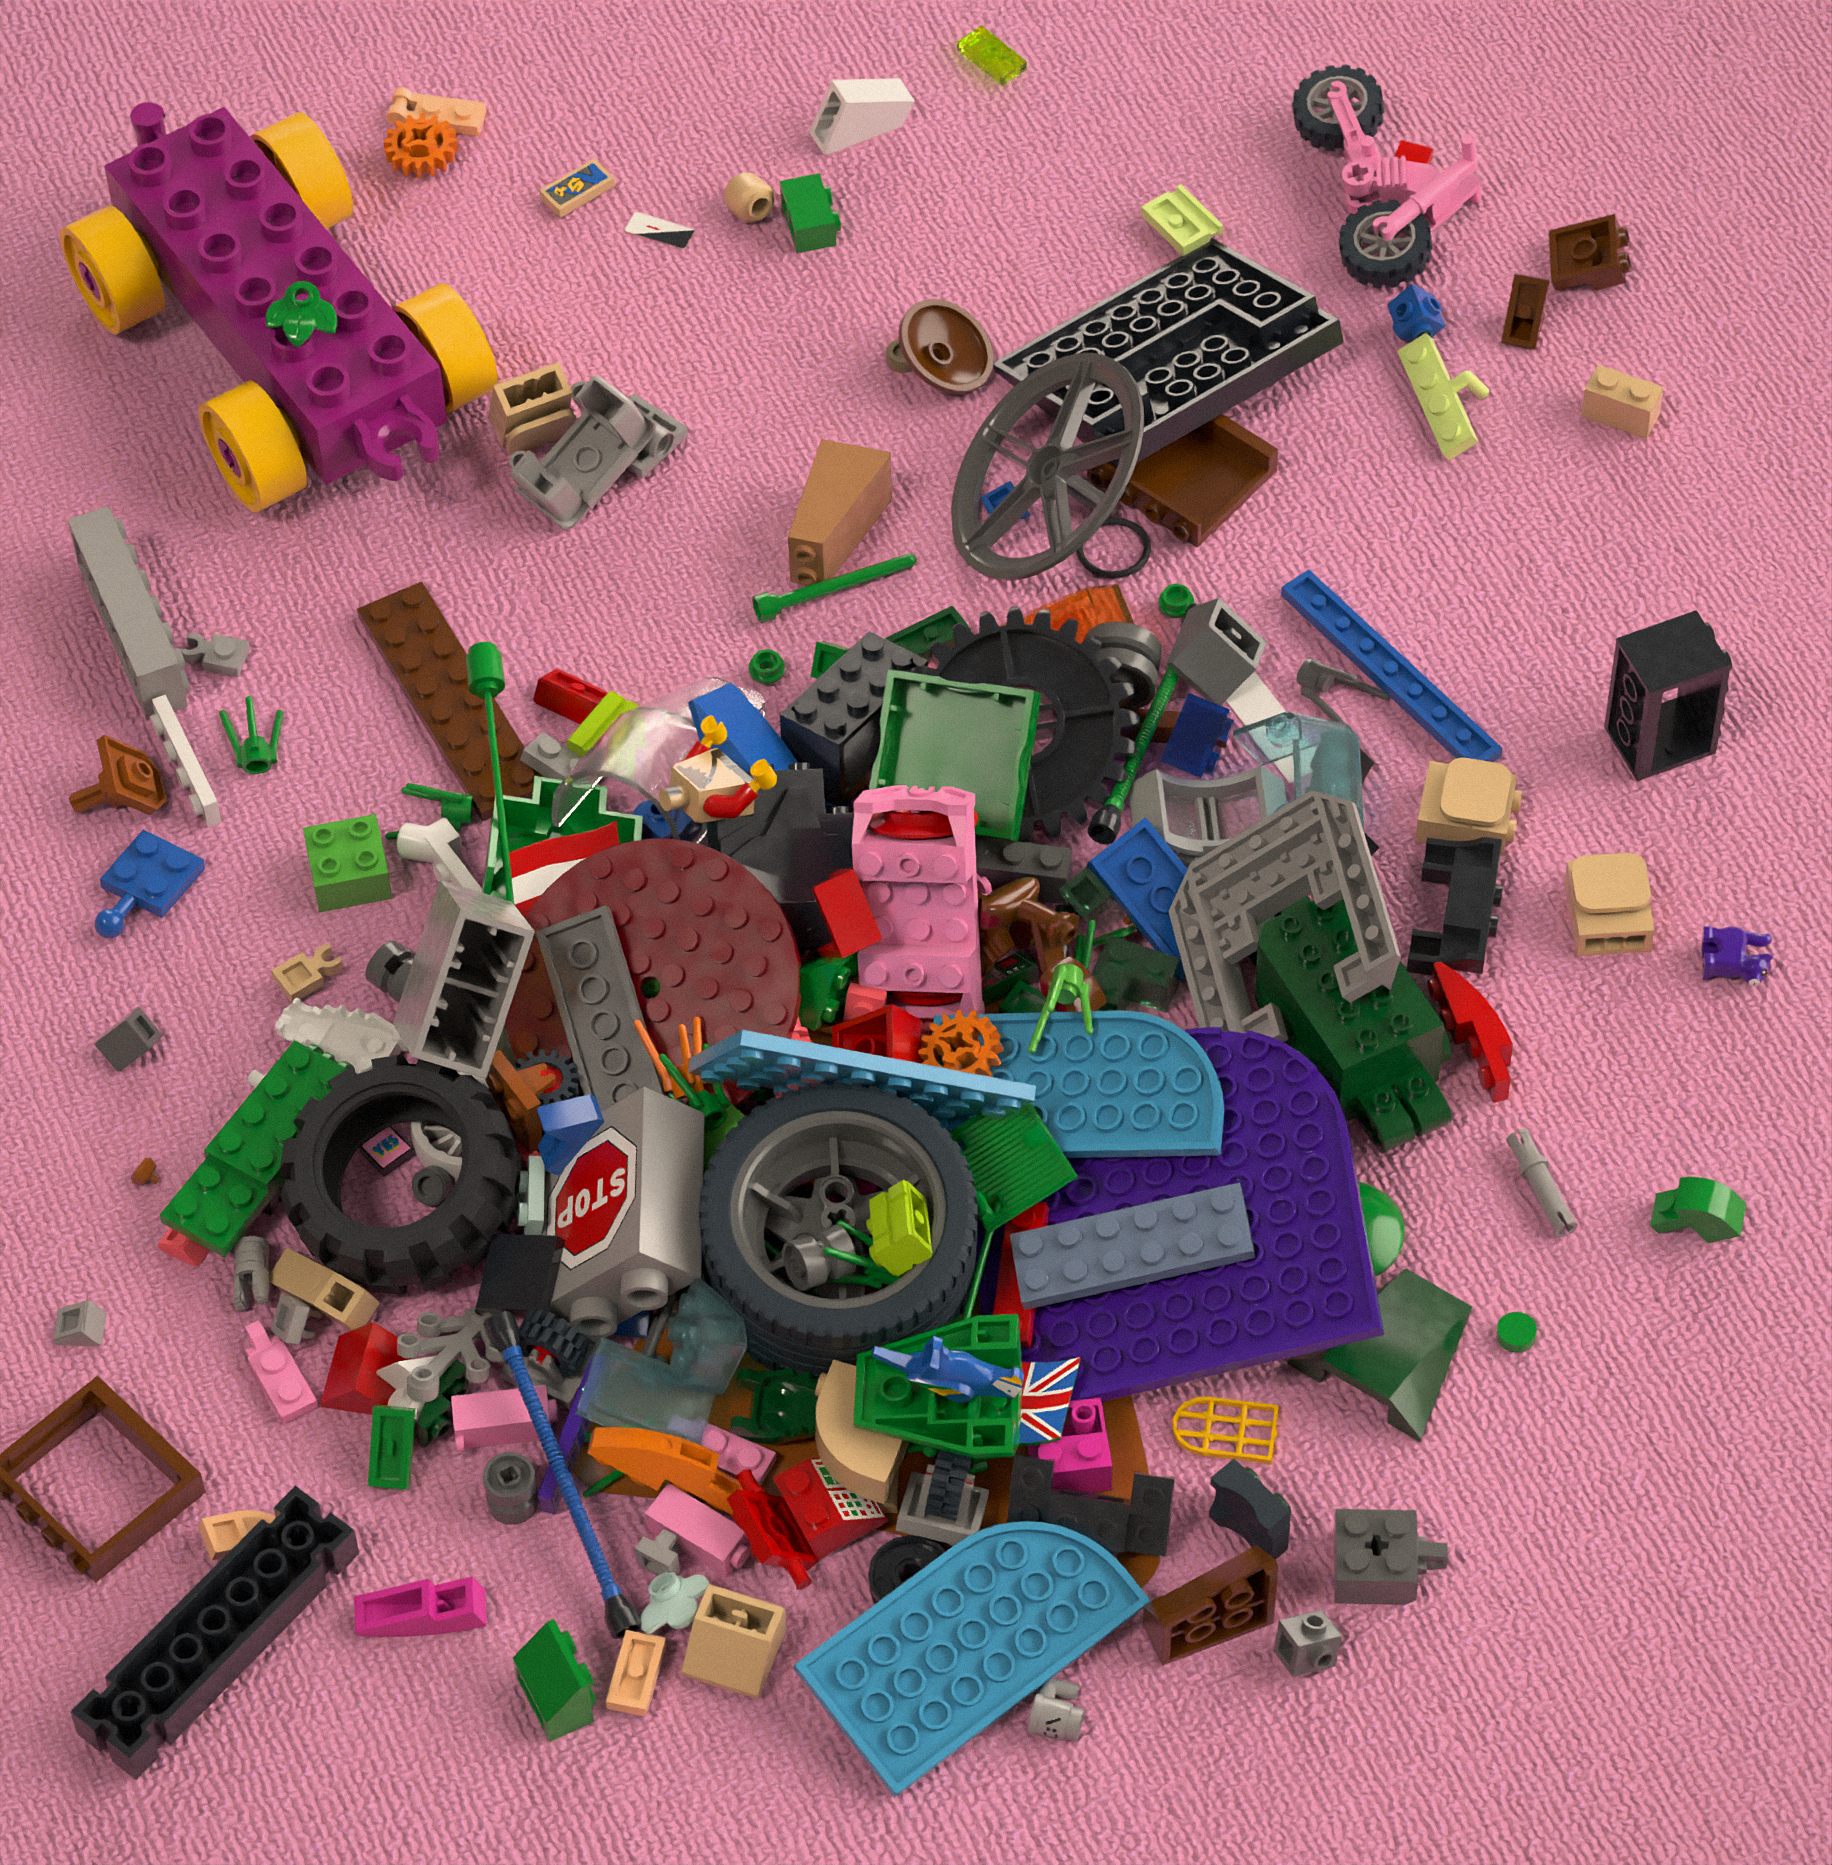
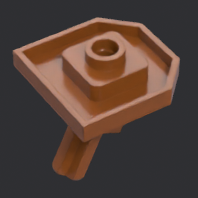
M106 735L96 740L103 771L98 774L99 783L74 792L69 797L70 804L76 813L108 802L112 809L124 804L151 815L168 801L162 773L147 754Z

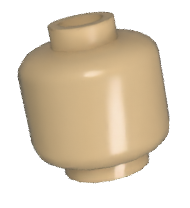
M744 172L736 175L727 184L724 191V202L727 208L744 222L754 223L765 218L772 210L774 193L771 187L754 173Z

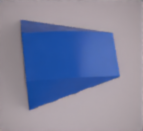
M732 682L688 702L699 741L701 742L705 736L700 727L704 718L712 715L717 725L723 722L727 730L726 740L722 744L712 745L709 749L719 748L746 773L760 759H765L768 764H774V770H787L788 764L798 763L781 737Z

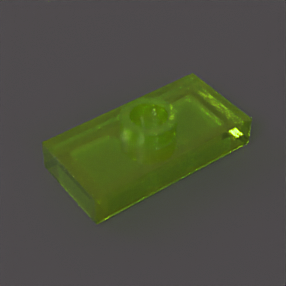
M982 25L957 41V50L1002 86L1027 69V61Z

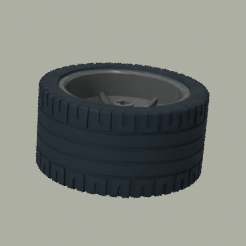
M834 1082V1085L820 1083L816 1084V1087L808 1085L799 1087L798 1091L793 1092L790 1090L781 1093V1097H773L765 1101V1105H759L751 1110L749 1116L745 1115L737 1122L738 1126L736 1128L732 1127L726 1134L725 1141L722 1140L716 1148V1155H712L708 1164L709 1170H706L703 1178V1186L700 1191L699 1225L702 1268L706 1279V1292L710 1298V1305L713 1312L717 1313V1320L723 1328H726V1333L731 1340H736L737 1346L744 1353L748 1352L751 1359L758 1364L763 1363L764 1368L770 1371L792 1368L799 1374L808 1372L815 1379H819L821 1373L828 1374L833 1360L857 1366V1354L872 1350L874 1346L881 1347L947 1326L956 1315L960 1316V1314L964 1313L975 1273L978 1218L977 1194L972 1172L969 1171V1164L965 1156L961 1155L962 1150L957 1142L952 1141V1135L946 1128H941V1123L935 1117L928 1116V1112L922 1107H916L912 1101L905 1097L901 1099L897 1097L896 1093L888 1090L883 1092L878 1087L869 1086L867 1088L863 1087V1084L852 1083V1085H845V1082ZM854 1177L869 1181L881 1187L887 1193L889 1192L888 1188L902 1180L908 1181L926 1198L932 1257L919 1265L912 1264L913 1268L903 1273L897 1281L891 1285L882 1284L878 1288L880 1291L865 1295L866 1285L838 1282H825L816 1286L819 1297L804 1294L813 1288L801 1291L793 1285L785 1269L783 1250L771 1263L767 1256L764 1244L765 1232L787 1243L803 1236L807 1238L813 1237L815 1232L837 1225V1222L841 1220L873 1238L866 1223L867 1219L871 1218L869 1200L883 1191L861 1196ZM815 1180L811 1199L787 1196L797 1187ZM838 1194L846 1199L840 1203H832L827 1198ZM849 1235L856 1255L866 1258L868 1254L865 1253V1250L869 1246ZM857 1265L854 1273L849 1274L868 1276L864 1274V1267Z

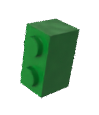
M820 173L781 180V206L796 254L836 246V231H841L840 218L837 210H831L830 206H833L831 189L829 185H823Z

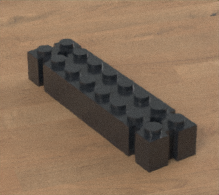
M296 1485L273 1507L276 1518L270 1524L261 1519L105 1676L107 1688L101 1694L92 1689L70 1711L77 1734L99 1752L108 1746L112 1762L133 1779L137 1780L159 1758L156 1746L162 1740L171 1746L327 1587L324 1576L330 1570L339 1575L359 1554L355 1530L331 1512L323 1519L319 1503Z

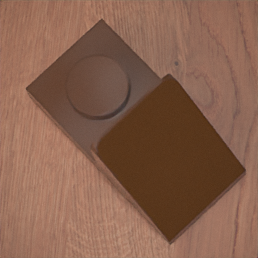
M1518 273L1514 274L1501 343L1536 349L1545 317L1544 307L1550 282L1549 279Z

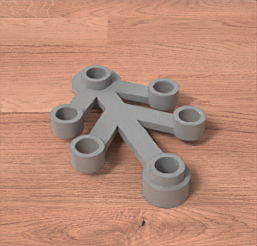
M475 1305L469 1308L463 1316L441 1319L438 1314L432 1312L420 1314L417 1318V1332L419 1335L428 1338L421 1339L414 1333L401 1334L397 1338L398 1355L404 1358H414L419 1354L441 1352L427 1366H419L412 1370L407 1378V1395L412 1400L418 1402H428L437 1398L439 1395V1377L460 1355L466 1367L467 1380L473 1383L487 1381L490 1377V1363L488 1360L493 1362L504 1361L502 1354L490 1343L483 1326L485 1320L498 1313H483L476 1309ZM461 1330L458 1334L435 1337L442 1332ZM475 1339H483L486 1345L485 1355L488 1360L479 1357L473 1343Z

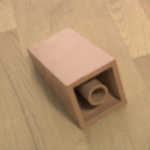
M821 439L788 535L790 582L809 586L835 576L891 502V452Z

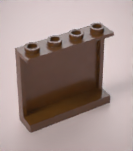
M1220 414L1136 463L1131 478L1119 500L1123 504L1131 505L1144 513L1151 522L1159 523L1166 527L1179 540L1187 541L1198 548L1277 471L1278 448L1225 415ZM1107 462L1088 469L1087 477L1096 487L1107 490L1116 468Z

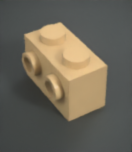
M1597 365L1584 389L1581 416L1647 439L1660 415L1664 387L1621 373L1616 369Z

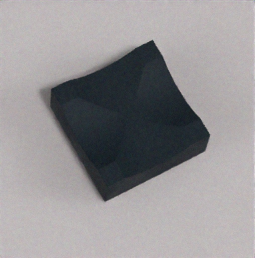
M1232 1459L1211 1477L1210 1485L1216 1489L1213 1504L1209 1509V1518L1218 1526L1226 1527L1238 1533L1248 1542L1251 1548L1257 1545L1276 1560L1288 1550L1291 1519L1290 1506L1282 1495L1268 1490L1253 1469L1248 1466L1244 1468L1239 1462Z

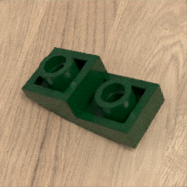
M458 1359L439 1378V1395L437 1398L425 1402L418 1422L419 1443L423 1447L428 1445L434 1438L436 1440L442 1438L451 1428V1396L465 1395L468 1392L469 1380L466 1378V1367Z

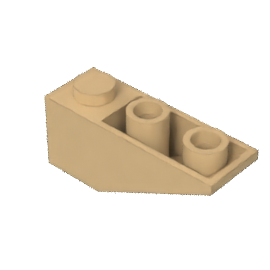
M289 1248L285 1249L269 1274V1283L289 1295L296 1296L306 1305L312 1306L321 1314L350 1331L366 1325L380 1304L378 1300L362 1287Z

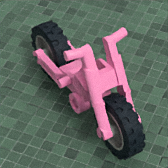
M1334 65L1326 66L1323 71L1315 70L1310 73L1311 77L1308 79L1304 78L1299 83V90L1295 89L1292 109L1296 129L1300 131V136L1304 141L1309 140L1311 145L1318 149L1321 146L1325 147L1326 151H1335V148H1341L1347 165L1343 168L1342 179L1346 191V207L1350 215L1346 218V225H1342L1340 228L1339 248L1342 264L1347 268L1349 276L1352 278L1357 277L1358 282L1363 285L1373 284V288H1382L1383 285H1389L1390 288L1398 287L1401 282L1409 283L1414 280V276L1417 273L1419 275L1423 273L1426 269L1425 264L1431 260V250L1433 249L1431 232L1457 212L1466 200L1476 204L1482 199L1480 177L1477 174L1470 175L1478 169L1475 137L1467 134L1461 138L1463 156L1441 173L1432 165L1406 161L1405 156H1401L1400 159L1398 157H1393L1390 160L1389 157L1383 159L1375 149L1373 138L1377 133V127H1381L1384 120L1382 91L1380 85H1377L1374 76L1371 74L1366 75L1365 70L1359 67L1356 70L1352 69L1351 65H1341V67L1337 68ZM1353 97L1359 100L1355 102H1350ZM1316 107L1324 109L1316 114L1314 113ZM1364 198L1366 202L1360 204L1356 199ZM1363 242L1371 244V246L1363 250L1361 249Z

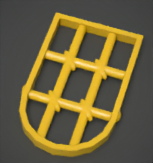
M1195 1397L1185 1401L1176 1410L1172 1421L1173 1435L1178 1444L1186 1451L1200 1456L1271 1464L1274 1440L1277 1437L1276 1425L1279 1405L1216 1397ZM1196 1404H1208L1207 1412L1199 1413L1185 1410ZM1214 1405L1241 1408V1414L1236 1415V1417L1213 1414ZM1247 1410L1274 1412L1273 1422L1246 1418ZM1179 1417L1206 1420L1205 1428L1200 1430V1432L1177 1429V1421ZM1216 1421L1239 1424L1238 1435L1230 1436L1210 1433L1211 1424L1216 1423ZM1253 1425L1272 1428L1270 1440L1244 1437L1245 1426ZM1181 1436L1202 1438V1448L1190 1445ZM1209 1441L1237 1443L1236 1451L1208 1449ZM1247 1444L1269 1447L1268 1456L1242 1453V1447L1247 1446Z

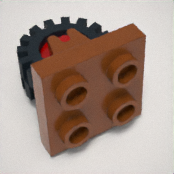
M545 1049L538 1050L537 1057H534L532 1051L526 1053V1062L519 1058L516 1061V1068L511 1065L500 1050L494 1053L485 1079L488 1091L513 1129L514 1133L512 1136L516 1144L521 1142L527 1152L531 1154L539 1150L538 1144L542 1140V1124L537 1109L544 1105L579 1097V1073H577V1067L574 1062L569 1064V1057L565 1054L558 1059V1051L554 1050L551 1051L550 1056H545Z

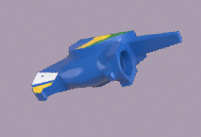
M935 1336L924 1345L923 1351L910 1353V1355L877 1346L872 1348L871 1356L907 1373L908 1381L958 1403L969 1402L973 1397L981 1395L1015 1398L1023 1387L1024 1373L1022 1370L1013 1367L1012 1370L1001 1368L979 1360L967 1352L948 1350L942 1345L943 1339Z

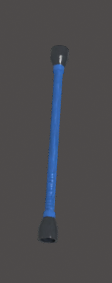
M505 1311L495 1314L485 1320L483 1323L490 1343L502 1354L505 1363L509 1365L515 1383H517L519 1392H521L520 1395L524 1405L528 1410L530 1419H532V1424H534L533 1426L541 1446H543L547 1460H549L548 1463L551 1469H553L552 1472L558 1487H560L562 1496H564L563 1499L566 1501L567 1509L570 1510L569 1513L575 1528H577L581 1542H583L584 1550L587 1551L586 1555L590 1560L594 1574H596L600 1588H602L601 1596L604 1601L605 1622L613 1639L624 1638L626 1630L637 1632L641 1628V1621L635 1607L622 1594L619 1585H616L615 1580L612 1579L613 1575L611 1570H609L605 1556H603L602 1548L599 1542H597L596 1534L593 1533L592 1524H590L586 1510H584L582 1505L583 1503L580 1501L581 1498L575 1483H573L569 1469H567L566 1462L563 1460L564 1457L558 1442H556L554 1433H552V1428H550L551 1426L543 1406H541L537 1392H535L536 1389L530 1379L528 1370H526L524 1361H522L523 1353L520 1348V1331L513 1313Z

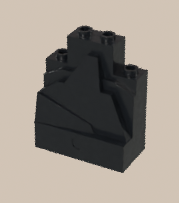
M792 763L787 765V770H774V764H769L777 776L775 786L767 790L760 788L757 791L759 796L754 801L753 814L734 819L706 822L708 847L729 856L743 865L773 894L792 927L798 950H817V948L832 942L833 939L812 888L830 879L828 874L841 868L853 869L852 834L854 813H849L847 806L826 808L825 814L823 769H810V763ZM750 771L747 772V774H748L751 778H753V776L751 775Z

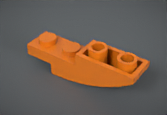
M597 1427L591 1433L587 1453L593 1456L601 1465L614 1467L627 1474L635 1483L642 1486L647 1485L658 1491L666 1479L681 1491L690 1492L705 1500L713 1509L726 1511L732 1515L733 1511L726 1498L735 1490L743 1489L737 1479L717 1469L718 1453L677 1436L640 1428Z

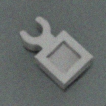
M191 633L187 635L188 646L196 648L193 650L182 648L181 653L185 663L196 664L202 661L205 671L239 677L250 648L247 640L214 634L211 642L205 641L199 634Z

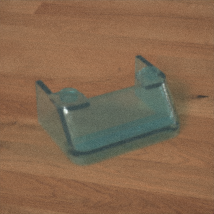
M1283 712L1233 730V737L1261 766L1293 755L1295 800L1314 790L1352 801L1356 804L1364 831L1360 740L1358 734L1348 724L1292 712ZM1293 801L1282 804L1274 812L1278 811L1279 809L1283 808L1284 806L1288 805Z

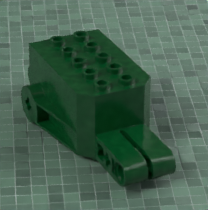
M1307 895L1257 925L1260 936L1257 950L1248 955V958L1256 968L1255 1001L1260 1010L1272 1003L1280 1008L1288 1040L1283 1043L1300 1052L1317 1067L1318 1072L1334 1090L1345 1115L1346 1122L1356 1118L1380 1153L1388 1152L1414 1140L1415 1135L1421 1137L1452 1122L1450 1107L1435 1083L1439 1081L1440 1064L1449 1061L1452 1056L1449 1038L1443 1022L1401 961L1399 962L1391 990L1384 985H1380L1351 1003L1341 995L1333 966L1359 951L1344 899L1323 910L1315 905V901H1311Z

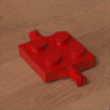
M751 1469L739 1472L736 1475V1479L743 1490H735L726 1499L733 1511L732 1517L734 1522L744 1531L751 1544L750 1551L752 1555L763 1565L783 1567L785 1571H788L797 1590L807 1588L812 1583V1580L806 1571L817 1564L818 1560L783 1497L771 1495L764 1491L757 1483Z

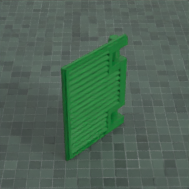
M1031 1103L1020 1107L1019 1111H1007L1003 1118H992L977 1114L949 1132L952 1135L953 1142L959 1143L963 1140L967 1146L961 1155L965 1156L969 1164V1171L972 1172L977 1194L978 1218L988 1234L1078 1178ZM999 1199L1004 1207L994 1213L989 1205Z

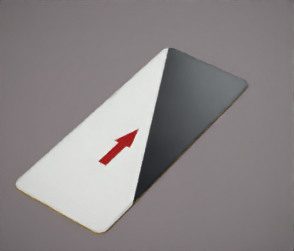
M639 212L633 214L625 228L626 232L682 249L686 247L694 233V229Z

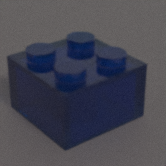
M1188 693L1160 762L1165 766L1199 780H1204L1206 774L1213 776L1221 758L1220 754L1215 753L1220 740L1227 742L1235 725L1234 720L1230 719L1232 714L1230 709Z

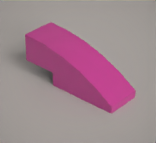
M473 1576L439 1585H434L428 1578L354 1596L355 1633L358 1636H425L487 1626L485 1589Z

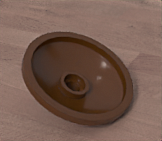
M927 299L913 305L902 317L898 331L902 354L913 372L925 383L946 393L966 394L978 389L989 378L994 363L991 342L981 324L965 309L945 300Z

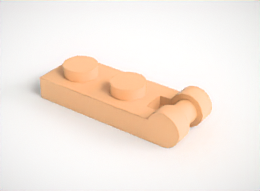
M399 87L394 90L392 96L393 105L389 107L386 119L389 123L395 125L397 120L406 123L407 115H411L414 120L419 119L421 113H424L425 118L429 120L432 116L438 115L439 123L447 120L449 128L455 129L456 134L479 137L486 115V104L484 102L415 94L407 88Z

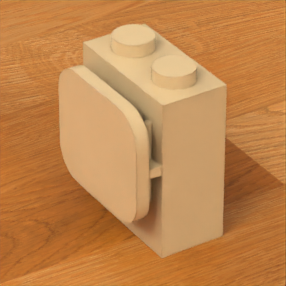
M559 362L493 385L489 419L502 448L506 446L510 455L516 451L527 452L528 450L559 440L575 422L576 416L573 410L570 409L572 390Z
M1457 758L1449 764L1429 761L1417 820L1416 842L1426 843L1427 837L1452 841H1468L1482 837L1502 839L1500 855L1504 856L1506 841L1514 842L1517 820H1512L1511 814L1512 812L1519 813L1523 791L1516 790L1517 775L1511 774L1510 770L1503 764L1483 760Z
M1634 853L1584 855L1574 861H1567L1564 884L1576 956L1651 952L1654 936V925L1649 902L1651 891L1646 863L1642 856L1640 857Z

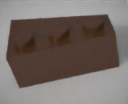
M1256 1545L1143 1606V1627L1162 1666L1274 1624L1278 1576L1276 1560Z

